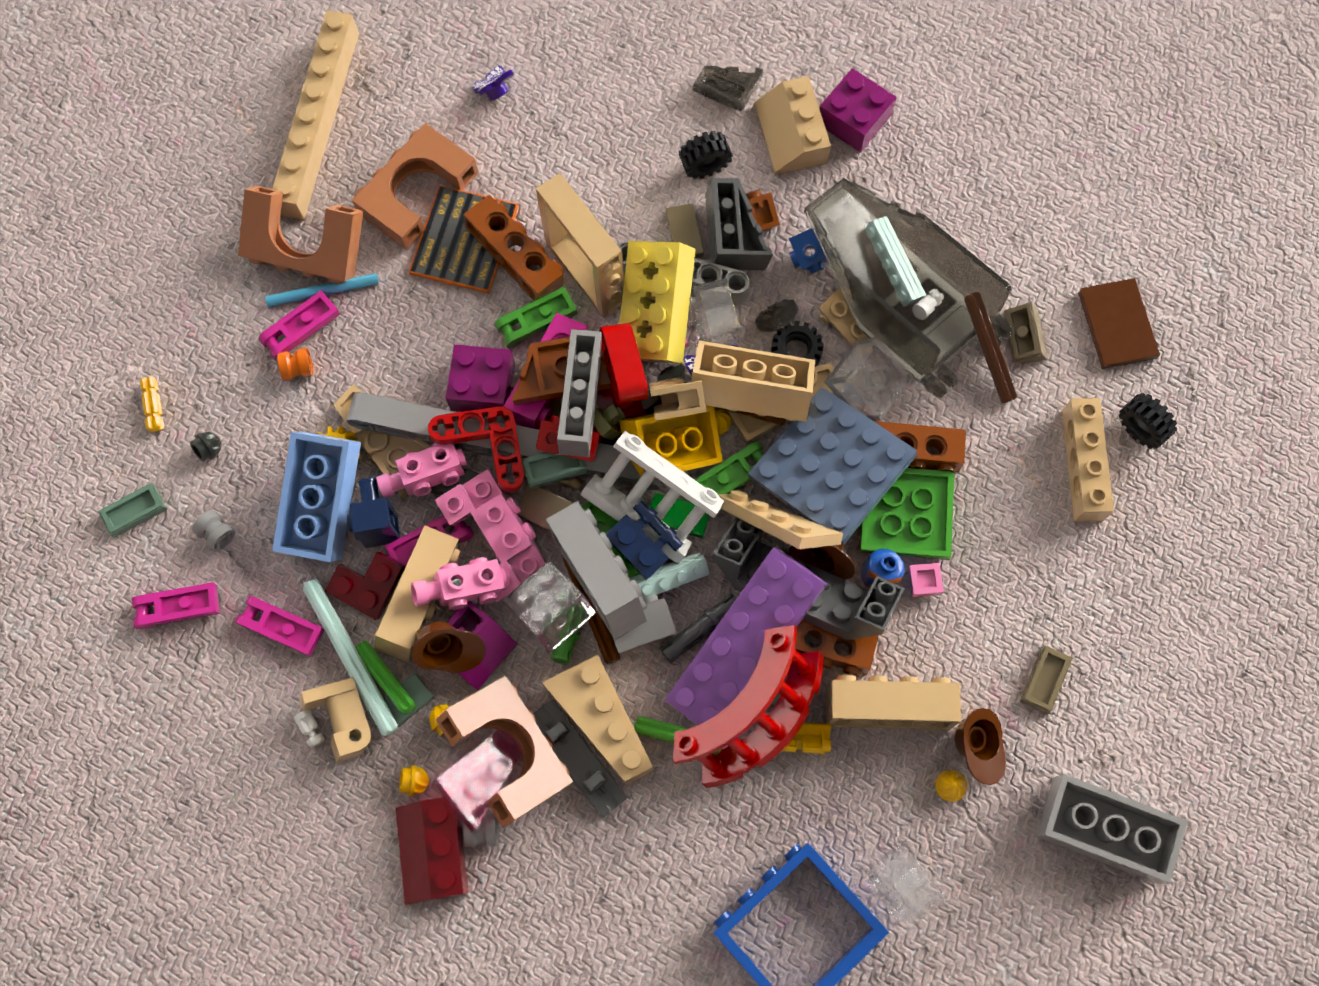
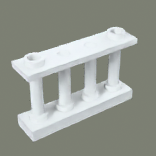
M624 431L613 446L621 452L605 476L600 478L595 474L580 495L618 522L626 514L636 522L641 516L633 507L640 500L655 477L670 487L669 491L655 508L658 512L656 516L661 521L680 495L695 505L680 527L675 530L677 532L676 536L684 544L676 552L668 544L661 548L670 559L679 564L692 544L686 537L705 512L714 518L724 501L719 498L714 490L705 488L644 445L639 437ZM632 460L645 469V472L627 496L613 487V484L629 461ZM648 524L642 529L653 542L660 537Z

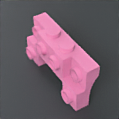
M491 470L483 471L463 485L459 484L435 499V502L451 526L457 525L472 515L501 562L499 567L503 568L506 573L507 584L502 593L497 595L498 599L496 602L503 601L552 571L533 540L537 537L533 528L528 522L523 524L518 516V513L521 512L520 507L512 496L507 498L504 491L498 486ZM488 573L482 575L484 580H490Z

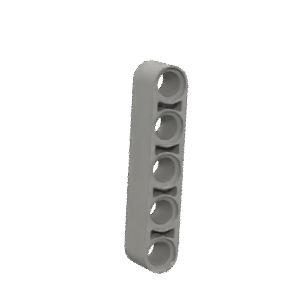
M625 241L618 245L622 251V259L627 257L628 241ZM694 258L691 294L731 305H740L746 301L750 280L745 272ZM623 260V272L625 276L626 261ZM705 278H712L715 282L706 283L703 280ZM733 285L741 286L742 289L737 291L731 289L730 287Z

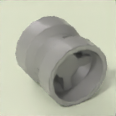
M214 510L201 515L192 527V531L199 538H204L206 545L213 552L225 548L233 540L236 533L229 524L222 523L221 516Z
M487 814L483 818H478L476 815H465L463 825L465 847H476L479 843H485L487 846H498L499 821L494 814Z

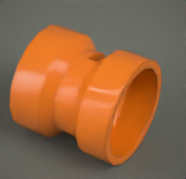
M308 348L298 349L293 355L287 351L277 354L278 367L283 381L292 380L298 375L302 377L313 376V363Z

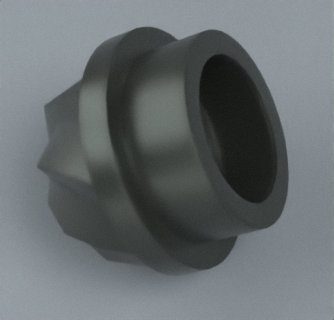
M203 432L195 435V439L190 442V446L201 461H205L208 458L212 460L221 450V440L214 433Z

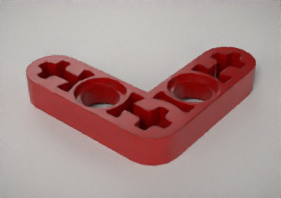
M492 407L442 414L430 420L428 434L430 439L438 445L490 438L498 486L503 491L510 493L516 492L522 487L524 471L515 418L510 409L506 407ZM497 416H503L504 420H509L505 422V427H499L498 423L492 422L497 421ZM483 417H488V423H490L489 430H485ZM468 419H475L479 422L480 427L476 432L469 433L463 429L464 422ZM455 421H458V431L460 433L455 435V429H450L454 428ZM439 424H444L445 429H448L445 431L444 436H439V432L435 431L438 430ZM501 443H510L515 449L513 454L510 456L500 455L497 448ZM510 463L513 476H518L513 484H509L507 479H502L506 477V464Z

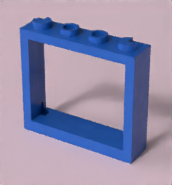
M797 843L784 855L788 861L779 870L774 865L761 877L764 884L756 892L749 888L737 900L741 906L734 913L731 914L726 910L714 922L717 929L713 934L759 986H773L727 933L807 858L870 927L812 985L836 986L890 932L809 843H806L803 847Z

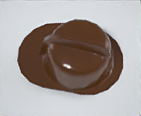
M842 544L797 549L793 546L789 548L790 556L844 580L852 578L855 574V565L852 559L843 552L844 547Z
M442 621L432 622L423 629H418L416 631L417 641L412 649V658L417 666L423 669L446 672H466L472 670L482 662L486 654V646L481 637L469 631L457 630L449 623Z
M975 709L968 715L967 719H963L957 726L954 735L955 746L958 752L966 758L967 766L972 776L981 784L992 785L1001 780L1006 769L1002 727L997 715L990 709Z

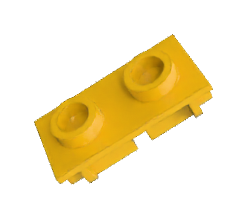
M803 723L800 730L782 751L796 752V749L802 750V753H820V755H824L825 752L830 753L831 724Z

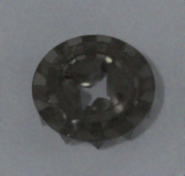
M783 299L781 302H775L759 313L755 320L756 326L761 332L779 330L795 318L799 307L794 300Z

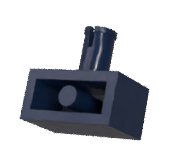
M367 478L360 480L358 483L360 486L361 502L350 503L351 514H347L348 529L354 533L356 540H360L365 548L388 545L400 538L398 514L387 498L379 499L376 479Z

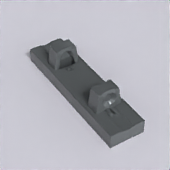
M549 700L533 713L537 726L542 734L550 740L556 756L560 762L566 765L571 778L602 818L627 799L552 700ZM567 733L566 736H564L561 740L555 743L556 739L561 734Z

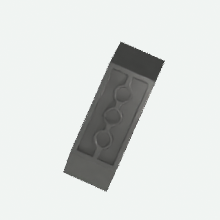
M736 517L714 550L712 558L733 588L742 592L770 553L772 547L761 543L763 530ZM790 556L828 583L802 619L803 621L845 640L882 635L905 588L876 576L870 589L867 590Z

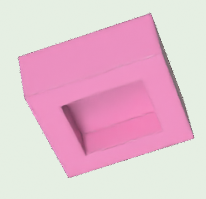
M940 563L918 564L908 567L912 597L934 596L944 593Z

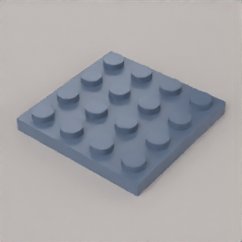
M821 387L811 398L807 421H792L751 469L748 476L752 481L805 519L842 532L841 544L844 545L915 459L917 450Z

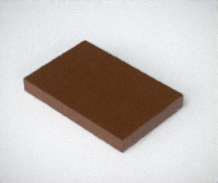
M1135 278L1080 288L1078 291L1079 298L1102 369L1153 360L1160 356Z

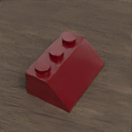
M455 796L421 800L395 808L405 905L469 895L459 799Z

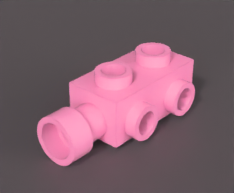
M435 443L428 449L408 453L403 458L396 460L399 472L391 475L388 473L376 477L383 498L394 496L396 491L404 488L409 496L412 494L424 496L431 492V487L441 483L445 486L456 484L460 480V476L465 475L463 466L468 464L462 448L456 450L454 444L438 445Z
M486 557L474 559L468 565L458 566L457 563H450L441 566L433 577L434 581L426 582L425 580L411 582V595L416 607L428 605L430 601L439 599L440 607L449 606V610L462 609L468 606V601L479 600V604H488L498 599L497 595H500L507 584L506 573L503 568L499 567L497 559L488 561ZM488 573L490 580H484L481 574ZM459 579L461 586H454L451 580Z

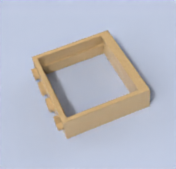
M559 173L536 188L545 242L601 316L604 317L609 313H616L617 308L622 304L624 286L622 251L562 174Z

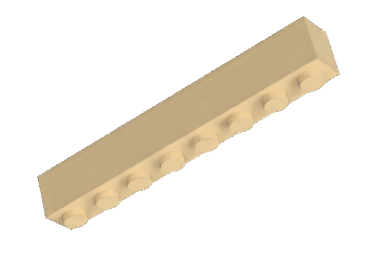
M327 10L325 12L272 188L283 192L281 216L305 220L359 35L352 14Z

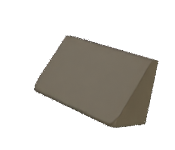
M1028 302L1004 310L1014 363L1048 359L1038 308L1032 302Z
M527 484L519 503L521 512L518 513V516L551 532L546 519L573 503L541 487L530 489L529 484Z

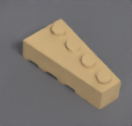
M424 525L375 634L376 651L409 663L412 649L417 641L416 631L423 629L426 621L431 622L437 609V604H434L435 600L430 601L428 605L418 607L414 605L411 595V582L425 580L426 582L434 581L433 577L441 566L457 563L461 550L457 549L459 539Z
M598 655L542 682L547 692L560 705L625 785L654 771L653 765Z

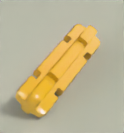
M154 377L142 378L140 380V388L143 391L141 396L144 415L147 416L145 418L146 429L149 432L162 431L164 424L163 418H160L162 410L160 396L157 393L159 390L158 382Z

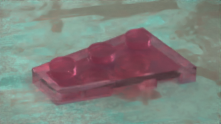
M500 729L432 781L471 833L477 829L481 818L489 807L486 801L498 792L522 754L518 742L509 733Z

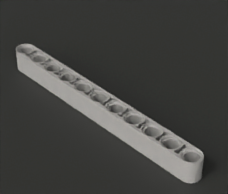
M356 392L354 393L346 422L359 429L415 440L418 437L422 438L424 442L435 444L428 434L430 420L438 415L457 412ZM484 418L485 430H489L490 423H488V419ZM468 419L463 424V429L469 433L476 432L480 427L479 422L475 419ZM458 421L454 422V428H450L455 429V435L460 434L458 431ZM499 421L492 422V423H498V424H499V427H505V423H504V422H499ZM439 424L438 430L435 431L439 432V436H444L445 431L448 429H445L444 424ZM516 425L521 459L544 453V451L536 449L539 430ZM490 438L454 443L455 449L462 448L463 451L493 457ZM505 442L501 443L497 448L498 453L502 456H510L515 450L510 443ZM598 444L595 460L593 462L585 461L587 473L581 474V476L593 478L596 474L603 478L621 452L615 449L613 445ZM631 460L615 483L634 487L638 482L640 475ZM655 478L647 489L659 490L662 481Z

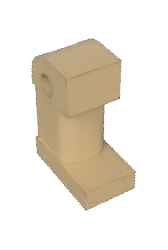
M683 377L649 384L651 396H661L662 404L653 407L655 420L707 412L702 381L684 383Z
M351 677L301 692L299 702L302 711L326 706L334 731L330 744L336 763L362 755L370 742L371 731L354 678ZM349 737H355L357 741H352Z

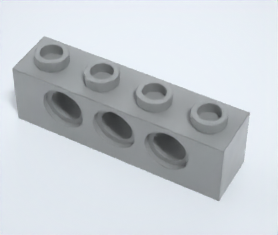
M571 329L557 437L559 454L590 457L602 357V332Z

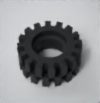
M711 131L710 134L703 132L702 136L698 137L696 135L694 140H687L686 145H682L678 153L689 178L692 177V179H697L698 176L700 179H703L705 175L710 177L713 176L714 172H721V168H726L728 163L732 161L731 157H733L724 134L722 135V132L716 133V131Z
M795 321L793 326H791L790 322H787L784 329L780 326L777 329V334L774 333L771 353L789 355L786 351V345L794 340L805 343L808 349L807 354L801 358L815 360V367L818 366L823 353L824 343L821 342V334H816L817 329L814 326L812 329H809V323L804 322V326H799L800 321Z
M1137 394L1119 411V418L1122 419L1121 424L1127 427L1125 431L1132 433V438L1135 441L1137 439L1140 440L1141 445L1144 446L1146 444L1150 449L1159 448L1177 431V422L1172 419L1174 417L1172 412L1168 413L1166 411L1168 409L1165 404L1161 406L1160 400L1157 398L1153 400L1152 395Z

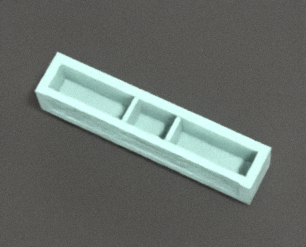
M887 216L873 220L865 228V231L882 263L883 269L890 279V283L898 295V299L903 307L920 301L926 296V293Z
M699 552L683 558L679 564L672 562L659 567L647 580L641 575L634 576L630 580L634 579L643 593L641 597L644 599L710 575L706 558Z

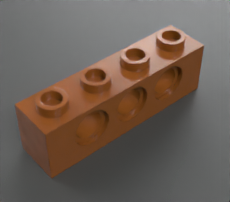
M489 194L463 214L466 229L533 301L562 287L564 270L561 265L554 259L551 261L545 254V250L540 242L537 240L533 241L527 235L523 224L518 220L514 221L508 215L509 212L505 205L499 200L496 202ZM494 226H501L504 229H502L501 231H493L491 228H493ZM514 245L522 247L519 251H512L509 248ZM531 265H537L540 267V269L537 271H531L528 269V267Z
M874 421L917 450V456L908 468L951 471L955 474L961 470L965 463L966 430ZM926 447H935L940 455L934 456L929 454Z
M801 620L797 626L795 649L800 654L820 651L824 655L823 668L831 669V666L843 668V673L847 675L861 677V674L867 675L871 669L879 635L845 640ZM807 635H815L820 640V646L811 648L806 645L804 638ZM837 643L846 644L849 647L850 654L848 656L838 655L835 652L834 645Z

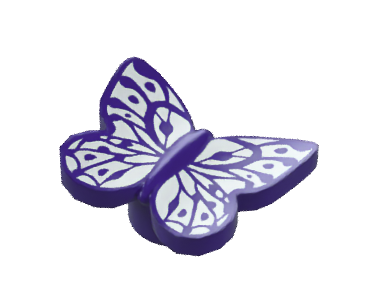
M499 65L487 74L486 79L475 82L472 89L476 94L479 93L480 96L486 93L490 101L496 100L509 91L505 81L513 77L514 73L511 69L505 72L504 68Z

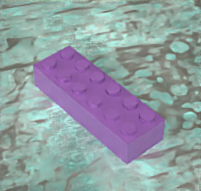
M773 547L664 700L696 725L720 713L740 694L751 678L762 652L765 630L791 625L797 627L828 583L778 547Z

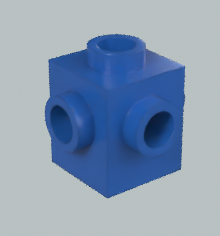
M815 227L789 238L794 250L789 255L795 268L801 266L803 272L809 270L810 274H813L826 267L824 263L829 261L828 253ZM814 249L813 255H806L807 250Z

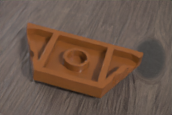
M570 337L530 343L526 355L527 360L520 373L518 387L512 396L514 406L563 397ZM603 352L597 391L612 388Z

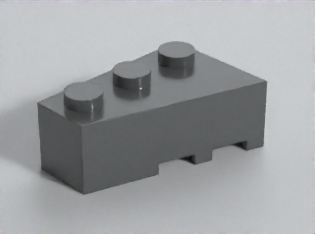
M711 178L705 193L710 262L737 270H766L773 253L770 247L767 248L762 237L763 231L760 224L757 225L753 217L751 204L739 178Z

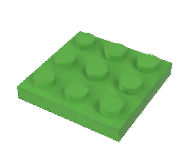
M906 468L861 523L859 553L872 554L879 549H889L899 556L950 560L952 552L954 472Z

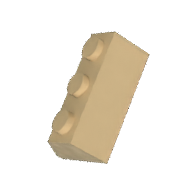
M809 76L782 81L754 103L775 175L828 163L831 144Z

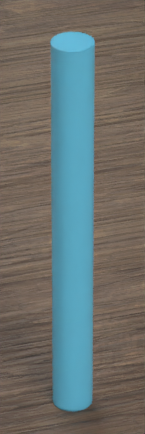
M377 273L351 278L346 282L343 281L342 284L326 283L265 296L267 306L272 307L309 299L321 290L325 295L377 285L379 284Z

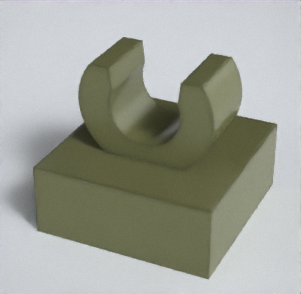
M614 404L606 410L596 406L594 426L602 437L612 441L621 434L616 424L620 423V420L625 419L626 416L620 407L616 408Z

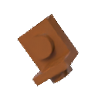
M759 189L746 193L752 207L753 217L757 225L760 224L762 231L780 225L771 192L761 194Z

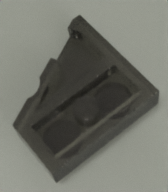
M704 66L693 83L692 91L741 112L762 79L764 70L755 68L753 73L739 72V67L720 68L718 66Z

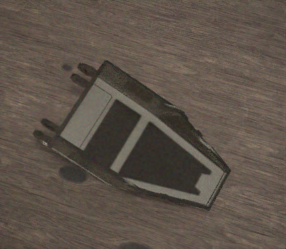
M843 178L805 207L806 217L858 328L924 385L926 391L936 397H943L947 393L945 385L951 388L958 383L956 375L945 364L977 337L964 297L974 292L981 293L1000 346L1002 344L1000 337L1008 339L1013 333L1011 326L999 314L1012 287L926 215L916 212L914 215L901 209L900 203L893 200L891 203L875 197V192ZM887 216L926 295H929L932 289H937L939 293H943L944 299L939 306H935V310L924 320L918 319L913 314L912 308L916 303L903 307L898 299V295L890 283V279L883 269L882 263L865 231V228L873 220Z

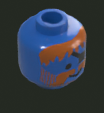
M879 549L874 551L862 564L860 571L861 579L869 589L876 576L897 585L903 578L905 568L901 557L897 553L889 549Z

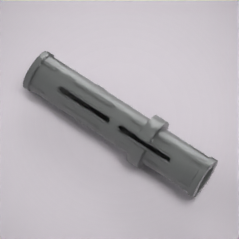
M732 593L728 594L711 609H705L703 611L704 614L659 648L670 664L717 627L737 599Z

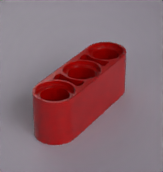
M625 323L600 327L599 332H602V352L616 403L647 400L648 384L631 324Z

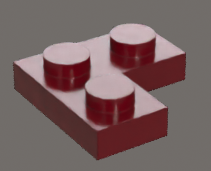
M377 552L365 576L343 564L337 565L325 592L377 620L380 619L406 566L382 552Z

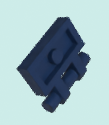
M641 500L633 507L641 518L634 522L626 514L606 533V536L611 545L647 580L669 559L661 548L668 544L676 552L684 543L676 536L677 532L672 527L668 528L656 516L658 512L653 507L649 509ZM647 524L660 536L655 542L642 531Z

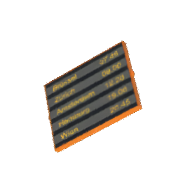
M439 185L409 270L410 275L490 294L499 263L466 229L463 216L465 212L486 196ZM493 198L496 202L499 200L505 205L509 212L508 215L514 220L518 204ZM494 226L491 229L493 231H501L504 228L501 226Z

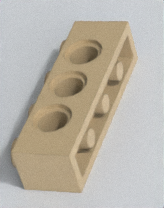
M1101 398L1070 399L1062 410L1074 522L1104 521L1114 512Z

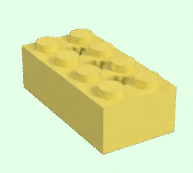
M628 241L619 324H631L642 362L683 364L695 249L680 242Z

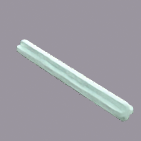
M317 579L307 581L304 584L303 591L349 676L354 678L357 690L381 735L388 736L397 731L398 724L324 589Z

